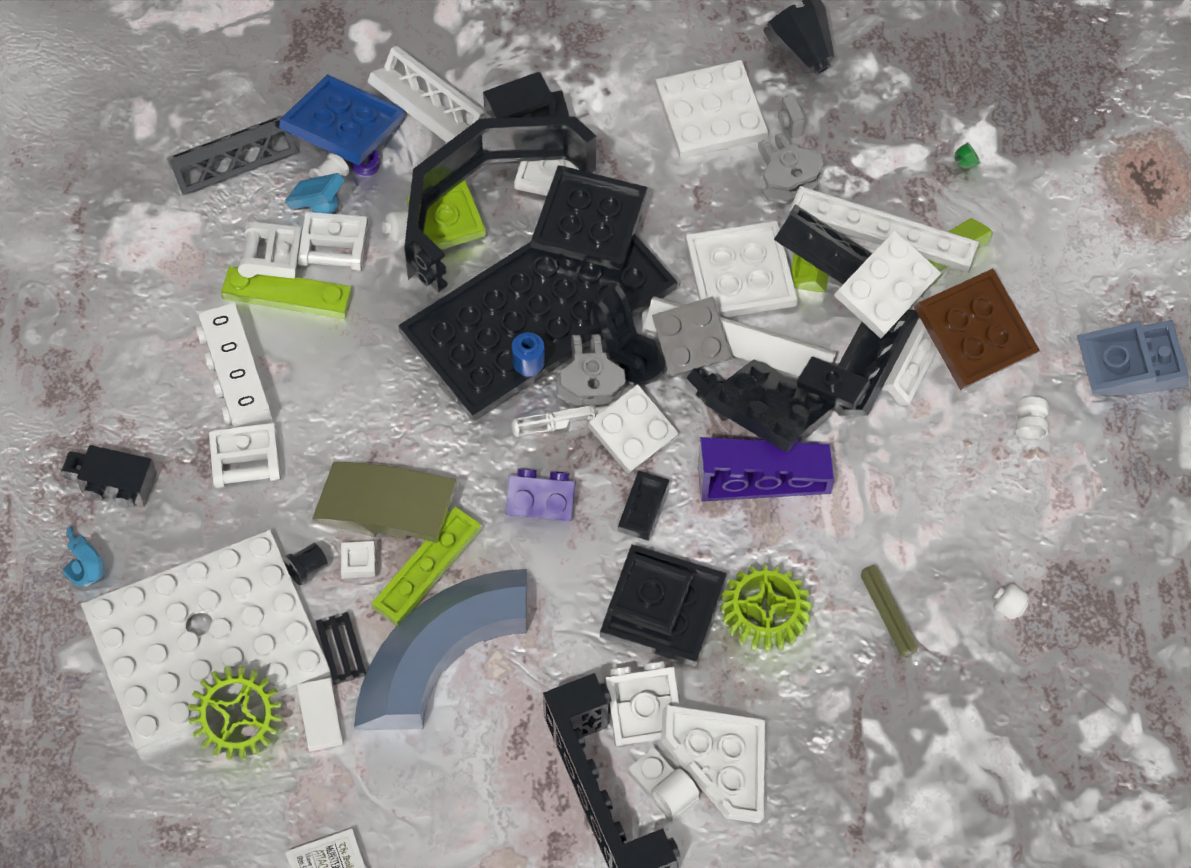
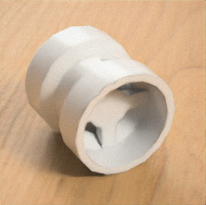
M1031 396L1017 401L1016 414L1019 420L1016 422V435L1026 440H1039L1048 435L1049 424L1045 420L1049 413V403L1047 400Z

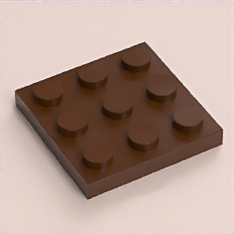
M993 268L920 301L914 306L960 391L1040 351Z

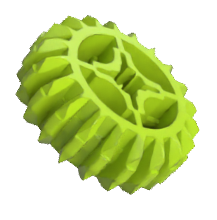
M766 563L762 564L761 571H757L751 564L748 567V575L739 570L736 574V580L730 579L727 583L728 590H724L722 593L724 603L720 606V612L725 615L722 620L723 625L731 626L729 628L730 637L740 635V646L746 644L747 641L752 642L751 649L753 652L758 648V645H764L766 653L770 652L771 645H775L779 651L783 650L784 641L793 645L796 642L795 635L802 637L805 633L803 625H808L811 617L808 613L811 612L812 604L807 601L809 598L808 590H801L803 585L801 579L791 581L793 577L791 570L784 575L781 574L779 564L775 566L774 571H769ZM760 589L757 595L747 597V600H741L747 593ZM773 590L781 593L783 596H778ZM764 598L766 599V606H769L768 618H766V610L762 609ZM785 616H791L782 625L772 627L774 621L785 619ZM747 619L756 621L759 626L750 623Z
M227 666L224 668L226 678L220 679L218 672L213 671L211 675L215 680L214 684L210 685L205 679L200 681V684L207 689L204 695L196 690L192 693V696L201 699L200 705L189 704L188 709L191 711H199V717H191L188 721L189 724L200 723L201 728L195 730L193 736L196 738L204 733L206 734L207 738L201 743L204 749L211 742L216 744L212 752L214 756H218L221 748L224 747L227 748L226 759H232L233 749H239L240 758L246 759V747L250 746L252 752L257 755L260 751L255 743L261 740L265 746H269L271 742L264 734L267 731L274 735L278 734L279 730L270 726L271 720L282 721L281 715L272 714V709L282 707V702H270L269 698L275 696L278 691L276 688L265 692L263 688L270 680L265 677L259 684L256 683L257 670L253 669L249 678H245L244 666H239L237 676H232L231 667ZM233 683L243 684L236 698L231 701H223L212 696L219 688ZM252 689L262 699L264 705L263 720L249 713L247 709V702ZM244 696L241 702V711L245 713V716L251 718L252 721L244 718L241 721L237 719V722H232L229 729H226L230 722V715L218 705L222 704L228 707L231 704L234 707V703H239L241 697ZM207 705L221 712L224 717L223 726L218 736L208 726L206 720ZM240 724H247L258 729L254 735L245 740L228 741L235 727Z

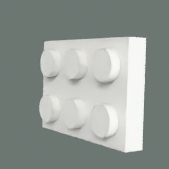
M894 230L839 288L834 296L878 337L882 338L935 281L941 272Z

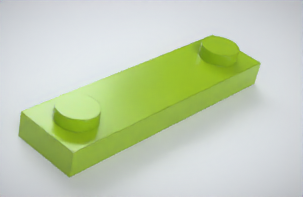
M229 266L221 295L222 299L345 319L352 295V288L347 285L299 277L294 279L256 274L253 277L247 278L239 274L238 267Z
M455 506L446 516L438 542L424 541L372 601V609L394 625L399 626L482 530L481 524Z

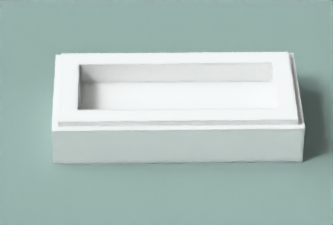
M331 678L297 684L309 752L343 745Z

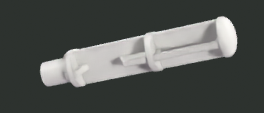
M589 405L514 418L511 422V429L516 437L565 429L568 422L584 419L591 421L608 408L609 405L601 407ZM541 416H545L546 418L542 420L525 423H519L518 421ZM547 426L548 428L545 430H539L522 434L520 432L521 430Z

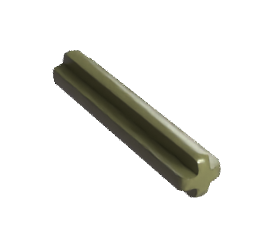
M876 565L864 568L861 571V578L900 655L906 657L914 654L918 649V644L879 568Z

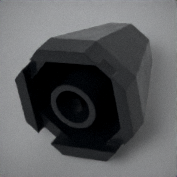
M802 0L803 7L797 8L795 4L787 7L769 20L767 23L768 27H765L763 31L768 40L804 72H814L818 75L831 67L830 62L835 57L826 9L821 0Z

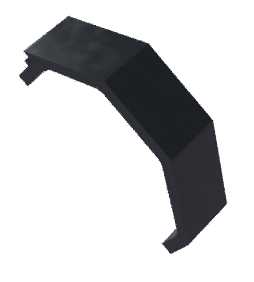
M575 116L479 118L413 168L404 245L408 280L417 274V277L425 286L431 285L438 293L448 286V282L442 278L447 273L446 266L440 261L445 257V253L424 234L426 215L431 205L488 163L561 159L571 162L581 171L593 173L596 170L597 136Z

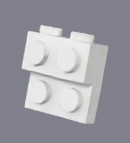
M664 661L644 664L645 671L631 673L630 666L610 669L611 676L603 677L612 702H609L615 746L662 739L663 709L666 705L680 707L674 667L665 668Z

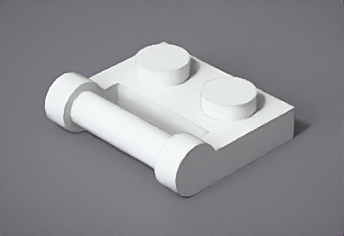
M305 212L298 253V265L309 266L311 263L351 267V270L361 271L368 218L365 216ZM311 245L349 248L353 250L352 254L311 251Z
M261 222L248 223L244 232L246 238L244 256L238 265L239 274L247 278L260 274L295 279L302 227ZM262 238L268 239L265 259L256 258L258 243Z
M274 423L209 431L215 489L224 488L225 484L268 478H270V481L281 480ZM268 459L267 466L223 471L224 464Z

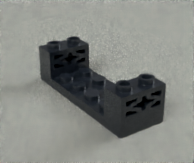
M595 673L543 692L545 722L607 867L679 868L677 858H680L678 846L673 837L667 838L663 828L624 843L627 841L620 821L613 822L610 812L613 806L606 789L602 791L599 789L597 782L599 773L596 764L592 758L586 759L583 749L586 747L584 737L606 729L608 724V715H610L609 702H612L605 682L599 684Z

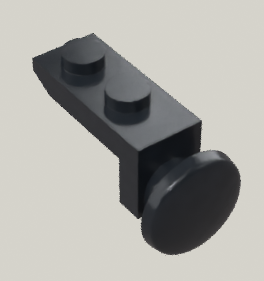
M613 282L593 302L611 359L620 362L619 367L624 369L625 382L631 385L650 384L659 379L665 371L666 362L664 355L657 351L658 348L655 340L637 333L627 297L620 286Z

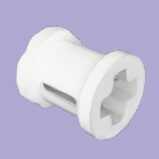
M329 153L327 160L318 168L310 169L308 174L310 178L333 173L347 176L349 174V167L342 157Z

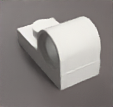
M654 747L627 768V773L671 823H674L699 802V791L693 780L682 769L674 770Z

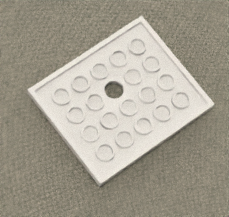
M271 530L81 604L138 754L201 728L200 723L189 724L188 719L199 717V711H191L188 709L189 704L200 705L201 699L192 696V693L196 690L204 695L207 689L200 684V681L205 679L210 685L214 684L215 680L211 675L213 671H217L220 679L226 678L224 668L227 666L231 667L232 676H237L239 666H244L245 678H249L253 669L257 670L258 676L255 682L259 684L263 678L267 677L270 681L263 688L265 692L276 688L278 691L275 696L269 698L270 701L298 690L297 684L321 680L331 676L326 659ZM197 613L207 614L212 619L210 630L203 635L188 632L186 628L189 618ZM233 683L219 688L212 696L223 701H231L236 698L243 684ZM252 689L247 702L248 710L263 704L261 697L254 689ZM244 696L241 697L239 703H234V707L231 704L228 707L222 704L218 706L225 709L230 717L242 713L241 702ZM207 705L206 720L208 726L224 720L221 712Z

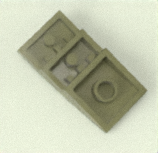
M333 462L312 520L371 537H376L377 533L403 540H406L407 536H412L437 543L457 487V481L452 478L392 466Z

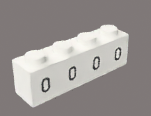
M235 302L199 312L201 325L195 326L200 344L207 343L209 349L208 352L204 353L208 370H215L218 377L212 379L217 398L224 397L226 405L220 407L225 424H232L233 428L273 423Z

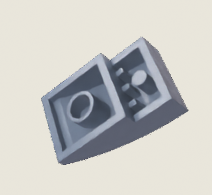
M1173 320L1142 326L1141 321L1077 335L1092 394L1133 395L1188 387L1189 375Z

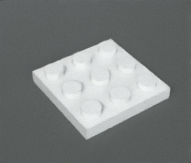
M742 60L655 79V88L680 159L768 139V130Z
M778 221L686 235L685 242L698 298L702 300L713 296L720 317L726 318L797 306V296L784 246L774 240V237L780 230Z

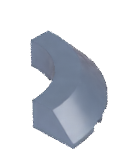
M527 569L500 571L462 581L442 590L414 609L399 626L392 630L373 658L361 685L356 705L354 729H423L424 716L434 684L441 673L446 671L461 657L466 649L480 641L486 642L512 634H526Z

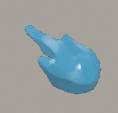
M70 525L66 531L69 539L67 548L76 556V560L72 559L63 568V574L77 586H89L103 578L105 570L103 559L96 551V548L86 541L84 536H75L73 527Z

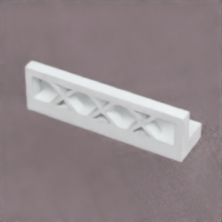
M398 46L391 48L384 68L372 71L367 81L447 143L469 127L463 121L460 110L465 109L474 116L470 125L479 118H484L486 113ZM397 59L403 62L407 75L402 76L394 69ZM420 75L426 80L429 92H424L419 88L416 76ZM442 92L448 96L450 109H446L441 105L438 93Z
M944 285L929 286L908 310H914V306L921 301L922 297L929 298L947 290ZM920 318L881 390L888 391L899 405H909L937 352V348ZM898 321L894 331L902 326L905 321ZM892 344L889 347L885 348L882 351L881 355L890 350ZM879 369L872 373L868 379L874 377L879 371Z

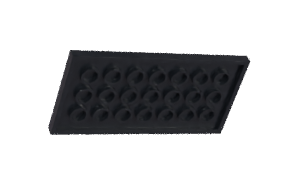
M635 233L622 270L531 248L530 241L398 325L399 333L469 418L475 421L572 357V335H580L582 350L590 346L592 335L599 334L601 338L603 337L600 325L592 324L589 321L587 310L591 301L594 302L613 282L617 283L625 293L632 317L648 308L653 297L663 298L677 289L678 282ZM526 332L537 334L544 342V367L538 374L531 377L518 373L512 362V342L518 335Z

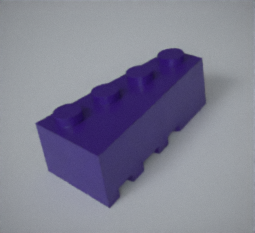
M700 437L698 476L701 502L832 493L834 474L830 444H819L816 442L798 443L786 453L771 443L762 440Z

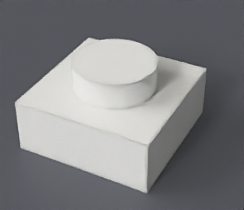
M374 541L341 543L342 578L376 577Z

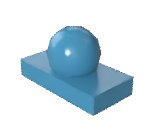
M339 173L300 180L285 199V203L291 210L309 206L312 212L334 214L339 206L336 192L345 180Z

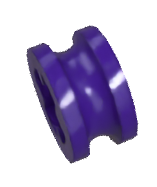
M376 150L367 157L369 164L363 165L362 162L360 165L352 162V168L357 175L369 177L377 173L380 162Z

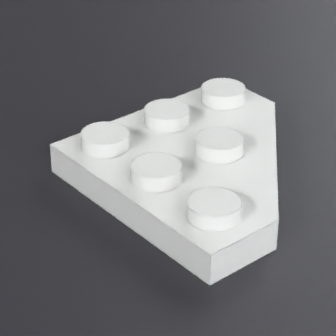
M666 705L662 713L663 745L725 818L760 823L764 819L765 720Z

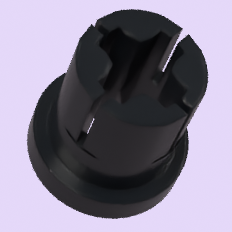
M316 543L310 544L294 555L289 553L283 557L289 575L298 585H303L308 581L309 576L328 565L325 554Z

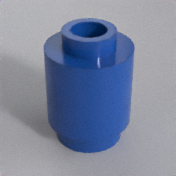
M530 332L518 335L512 342L513 366L523 376L531 377L538 374L545 364L544 342L540 336Z

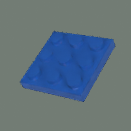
M327 74L280 118L279 129L338 155L347 161L360 165L405 119L406 111L401 107Z

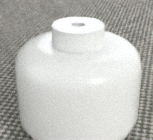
M408 211L389 212L385 217V221L382 222L383 233L389 234L390 238L394 241L405 239Z
M1012 583L1007 584L1003 588L1001 586L998 587L992 596L996 599L993 605L994 610L1009 619L1020 617L1029 604L1028 594Z

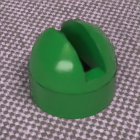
M969 142L960 146L955 152L954 159L955 161H960L958 167L962 169H970L981 163Z

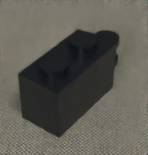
M89 445L86 454L73 451L67 453L60 475L65 479L78 482L82 494L90 499L102 500V498L113 500L124 507L136 505L145 508L157 472L151 458Z

